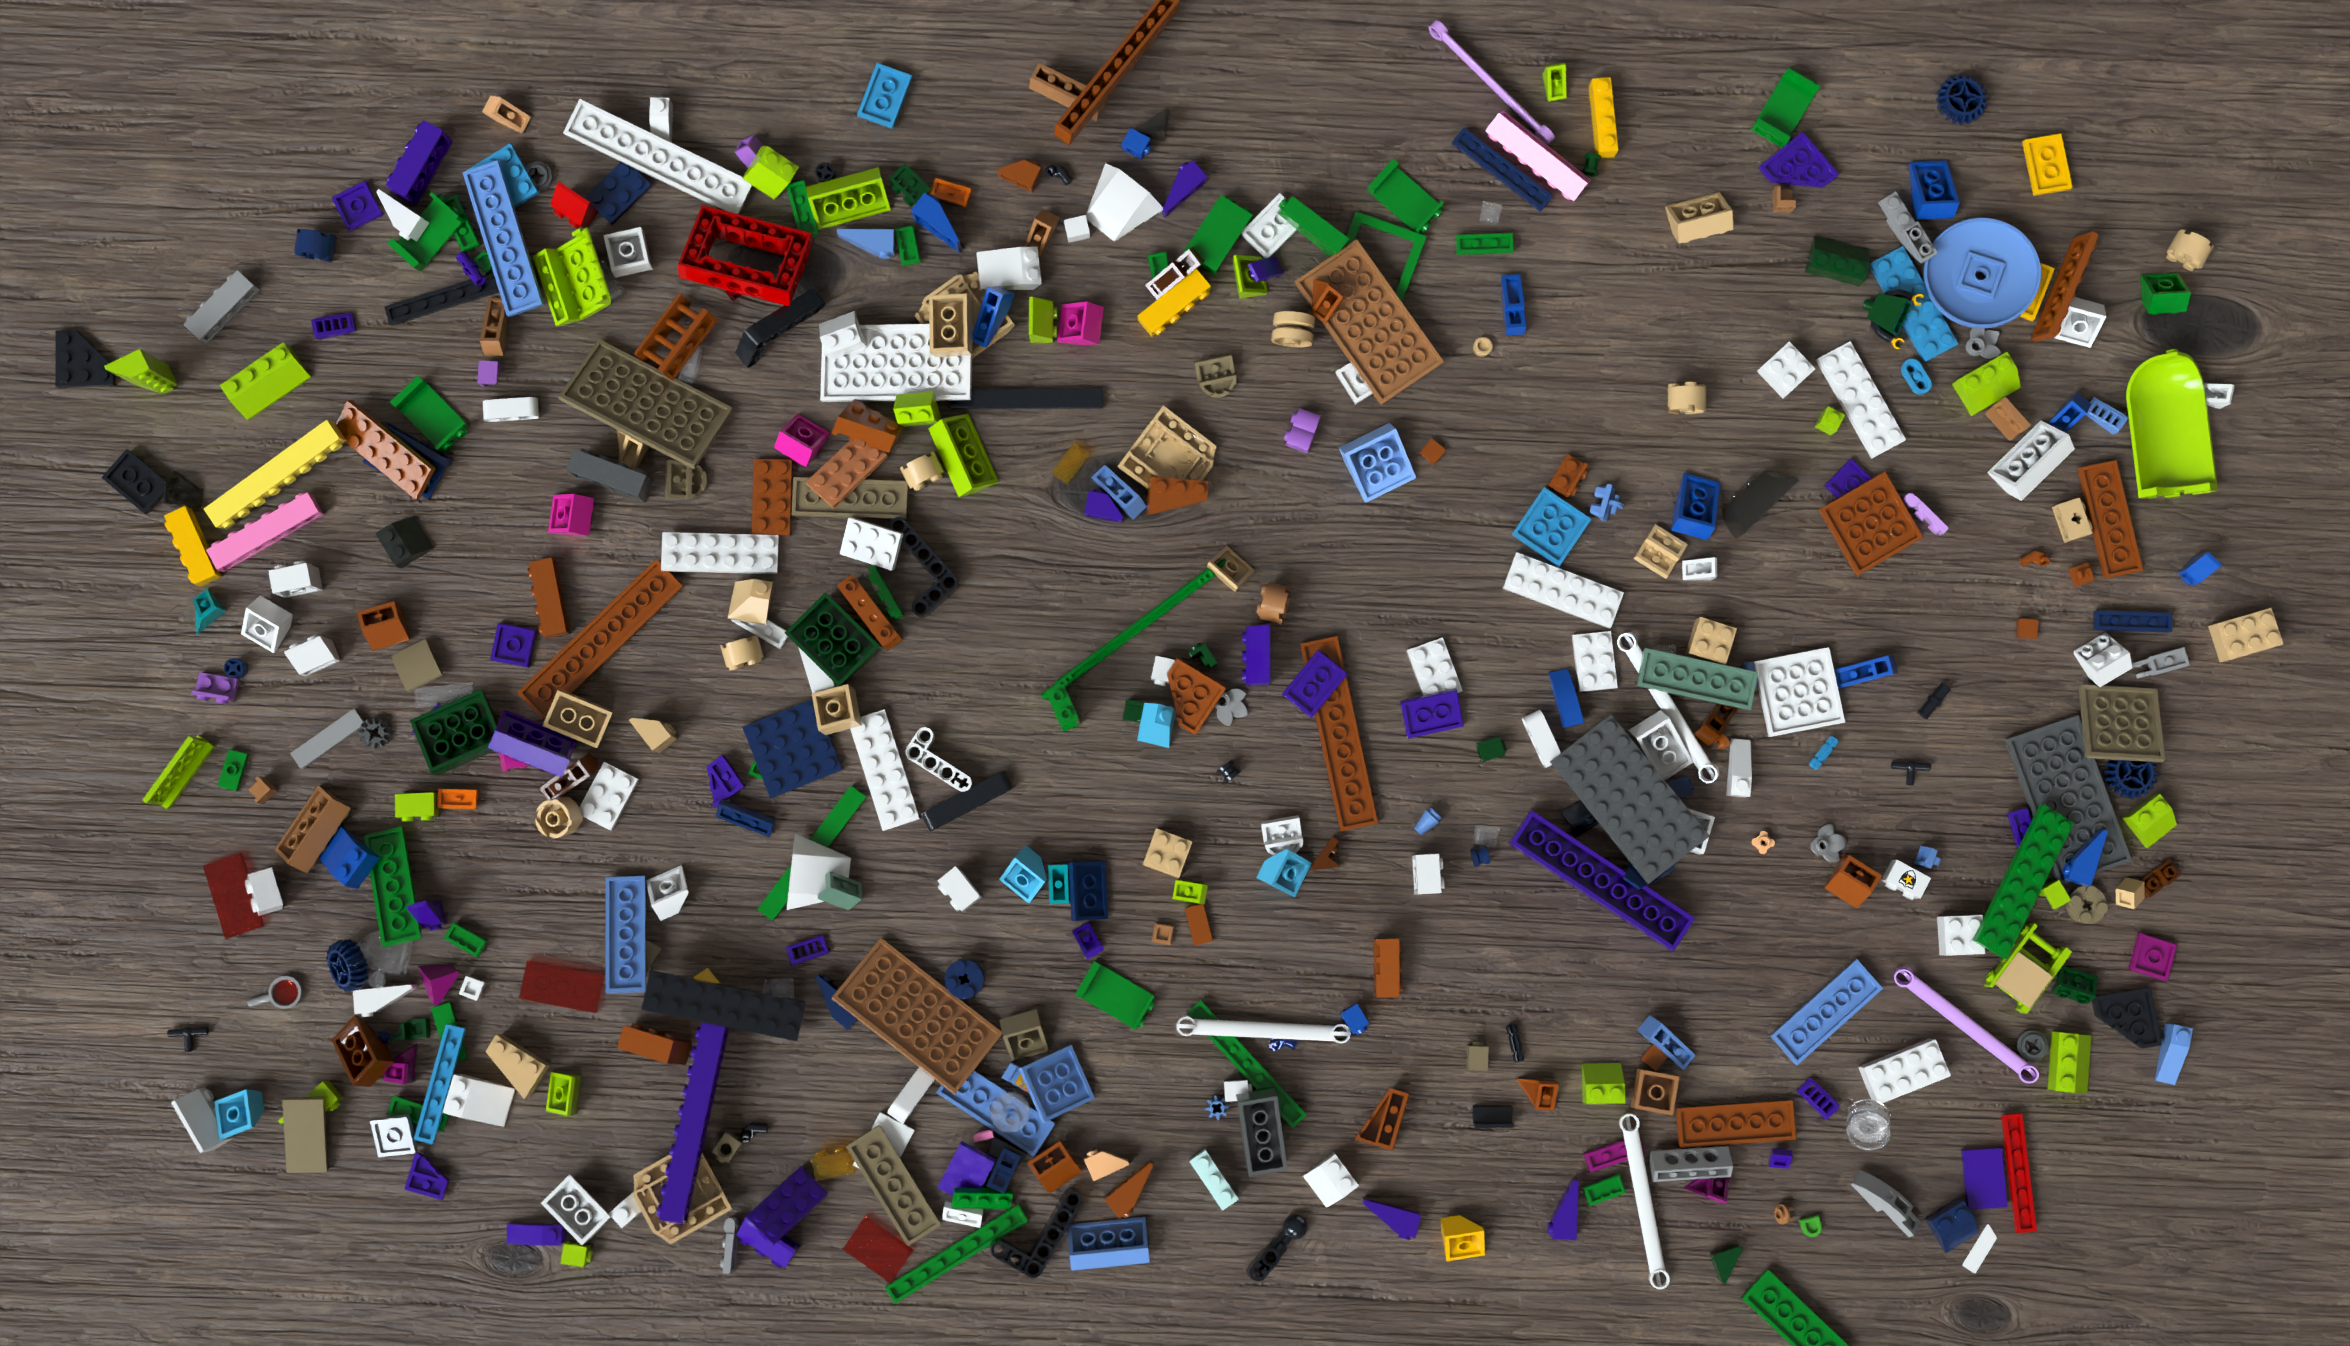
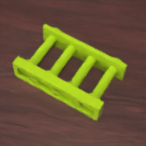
M2035 923L2025 924L2008 958L2002 959L1995 970L1987 974L1985 978L1987 981L1984 983V986L1993 988L2018 952L2054 978L2072 951L2067 947L2055 949L2034 933L2038 925ZM2028 939H2031L2050 954L2051 959L2048 964L2042 963L2022 948ZM2016 1000L2018 1005L2015 1009L2020 1013L2027 1014L2031 1008Z

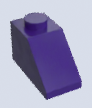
M1093 489V491L1088 492L1085 516L1123 522V516L1108 494H1104L1105 491Z

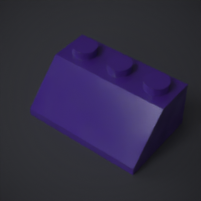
M1270 625L1246 627V632H1242V643H1246V651H1242V662H1246V670H1242V681H1246V686H1269Z
M745 1220L736 1234L740 1237L739 1241L746 1246L752 1245L756 1248V1253L763 1257L768 1256L772 1259L771 1262L779 1268L782 1266L786 1268L801 1246L785 1235L771 1247Z

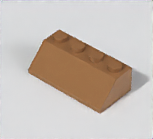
M318 785L275 851L287 864L308 873L314 867L321 852L326 849L331 837L336 834L341 822L348 816L351 808L344 801Z

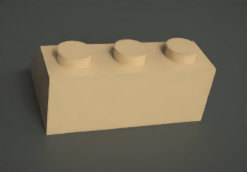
M1720 192L1665 206L1672 234L1678 243H1687L1691 240L1706 238L1710 235L1722 234L1733 230L1732 209Z

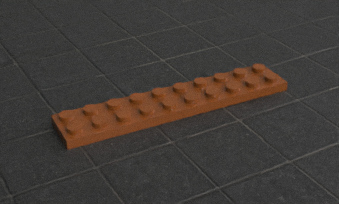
M656 559L529 680L517 694L545 721L559 688L573 694L684 586L669 571H661V563Z
M1338 636L1300 644L1304 666L1316 651L1319 650L1345 671ZM1345 677L1315 714L1340 832L1378 824L1348 682Z

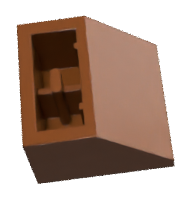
M392 601L357 612L361 630L372 651L410 641L400 603Z
M1843 855L1825 884L1824 889L1857 909L1873 892L1882 875L1852 856Z
M1061 1139L1027 1162L1049 1194L1082 1173Z

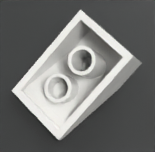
M1014 247L976 253L980 290H987V287L1001 286L1007 290H1034L1041 285L1038 247Z
M1661 710L1628 730L1637 747L1664 780L1693 763L1670 718Z
M461 1073L454 1074L442 1113L505 1127L516 1089Z

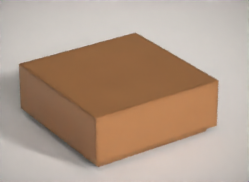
M1155 923L1152 942L1171 945L1174 926Z

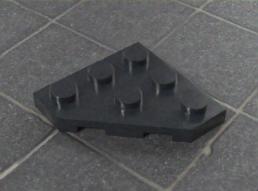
M56 330L55 387L116 386V375L104 367L110 362L76 330Z
M2151 987L2099 995L2092 1000L2095 1017L2139 1048L2162 1045Z

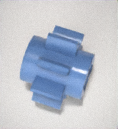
M1215 1095L1214 1101L1207 1100L1210 1106L1206 1107L1205 1110H1210L1209 1118L1215 1115L1217 1120H1219V1115L1227 1116L1224 1109L1229 1108V1105H1223L1225 1098L1217 1100ZM1220 1103L1221 1111L1214 1113L1212 1105Z

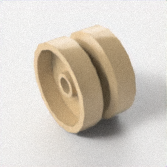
M1282 311L1274 314L1273 325L1277 328L1272 331L1271 341L1273 343L1300 348L1313 345L1314 335L1310 330L1315 327L1314 316L1294 311Z

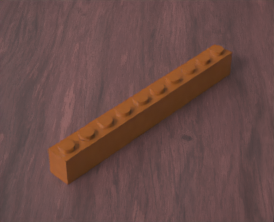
M1156 0L1055 124L1054 135L1070 146L1178 12L1180 0Z

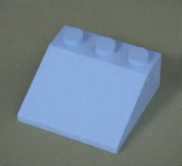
M1390 423L1339 447L1343 460L1365 503L1416 478L1398 432Z

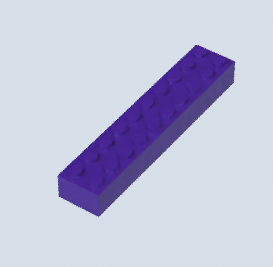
M1533 811L1527 813L1508 842L1509 845L1669 951L1676 949L1695 919L1647 886L1638 890L1623 879L1626 872Z
M702 1022L701 1027L698 1026L696 1038H698V1043L692 1049L691 1057L694 1061L692 1066L689 1065L687 1072L689 1084L685 1085L683 1090L685 1102L679 1108L678 1116L681 1117L680 1124H676L674 1136L677 1138L675 1144H672L670 1149L672 1161L666 1167L665 1175L668 1176L666 1184L663 1183L661 1195L664 1197L662 1204H658L656 1213L659 1216L658 1220L683 1225L687 1224L729 1032L726 1027Z

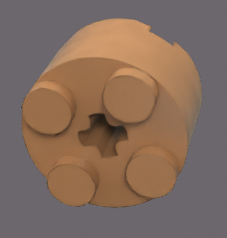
M1271 582L1263 584L1261 591L1263 601L1258 603L1256 611L1260 619L1283 625L1284 622L1281 618L1285 619L1290 602L1288 594L1291 593L1292 588Z

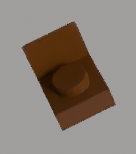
M1331 837L1309 869L1314 871L1340 866L1328 857L1329 854L1333 856L1339 848L1337 845L1339 841L1336 838Z

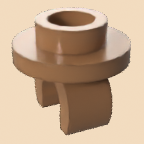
M1784 1204L1778 1205L1774 1212L1776 1221L1779 1224L1793 1222L1794 1218H1790V1211H1794V1207Z

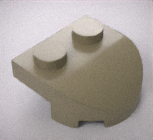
M1231 354L1194 361L1197 380L1203 392L1215 398L1224 397L1230 393L1236 384V374Z
M677 460L666 461L665 499L689 500L698 496L705 489L707 476L706 472L699 465L693 469Z

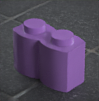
M1300 408L1297 413L1294 412L1290 423H1293L1292 429H1287L1284 440L1287 441L1286 446L1308 453L1321 416Z

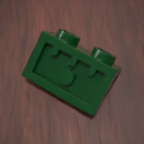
M905 163L889 178L890 188L896 194L901 193L905 197L903 200L910 207L915 206L924 193L928 195L932 191Z
M1198 643L1190 648L1189 656L1191 659L1202 654L1200 659L1206 668L1210 666L1213 669L1218 666L1217 661L1205 643L1203 645Z
M2062 966L2057 972L2056 985L2052 988L2051 993L2061 998L2075 1000L2080 1004H2089L2096 997L2098 976Z

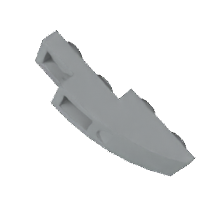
M1897 192L1878 202L1888 218L1886 222L1903 246L1917 261L1923 263L1938 254L1919 222L1915 223Z
M1859 1170L1851 1185L1877 1212L1883 1210L1908 1237L1914 1236L1921 1221L1911 1212L1913 1205L1888 1184Z

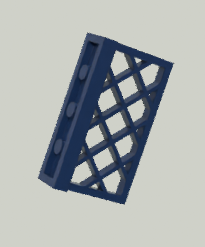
M381 422L382 425L425 460L430 461L431 465L435 464L440 467L437 475L431 476L429 480L430 488L428 492H423L422 494L423 497L430 499L447 466L451 465L453 459L392 424ZM364 458L363 463L381 472L373 464H371L368 460Z

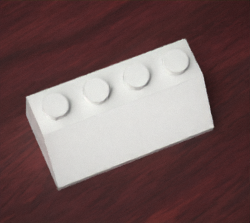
M2040 420L1988 471V474L2008 494L2022 501L2075 448L2069 434Z

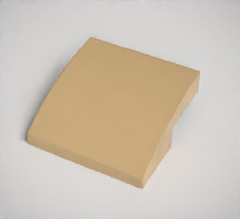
M1655 524L1634 559L1666 579L1688 544Z
M2018 952L2000 976L1996 985L2028 1008H2031L2053 977Z

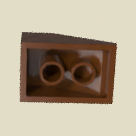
M354 1015L332 1039V1043L353 1086L371 1087L394 1063L388 1047L358 1015Z

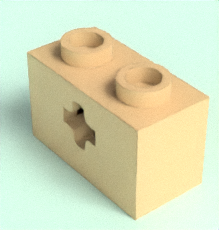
M2080 498L2052 507L2064 543L2092 534V524L2086 517V507Z

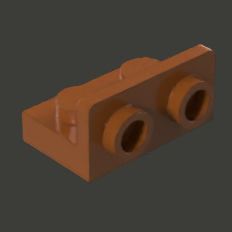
M1567 454L1547 487L1566 499L1570 494L1574 496L1579 488L1577 482L1580 478L1583 480L1589 471L1586 469L1588 463H1582Z

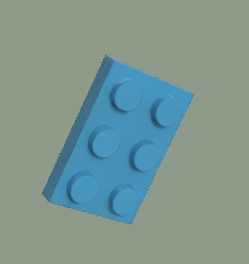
M876 63L857 116L893 129L912 81V75Z

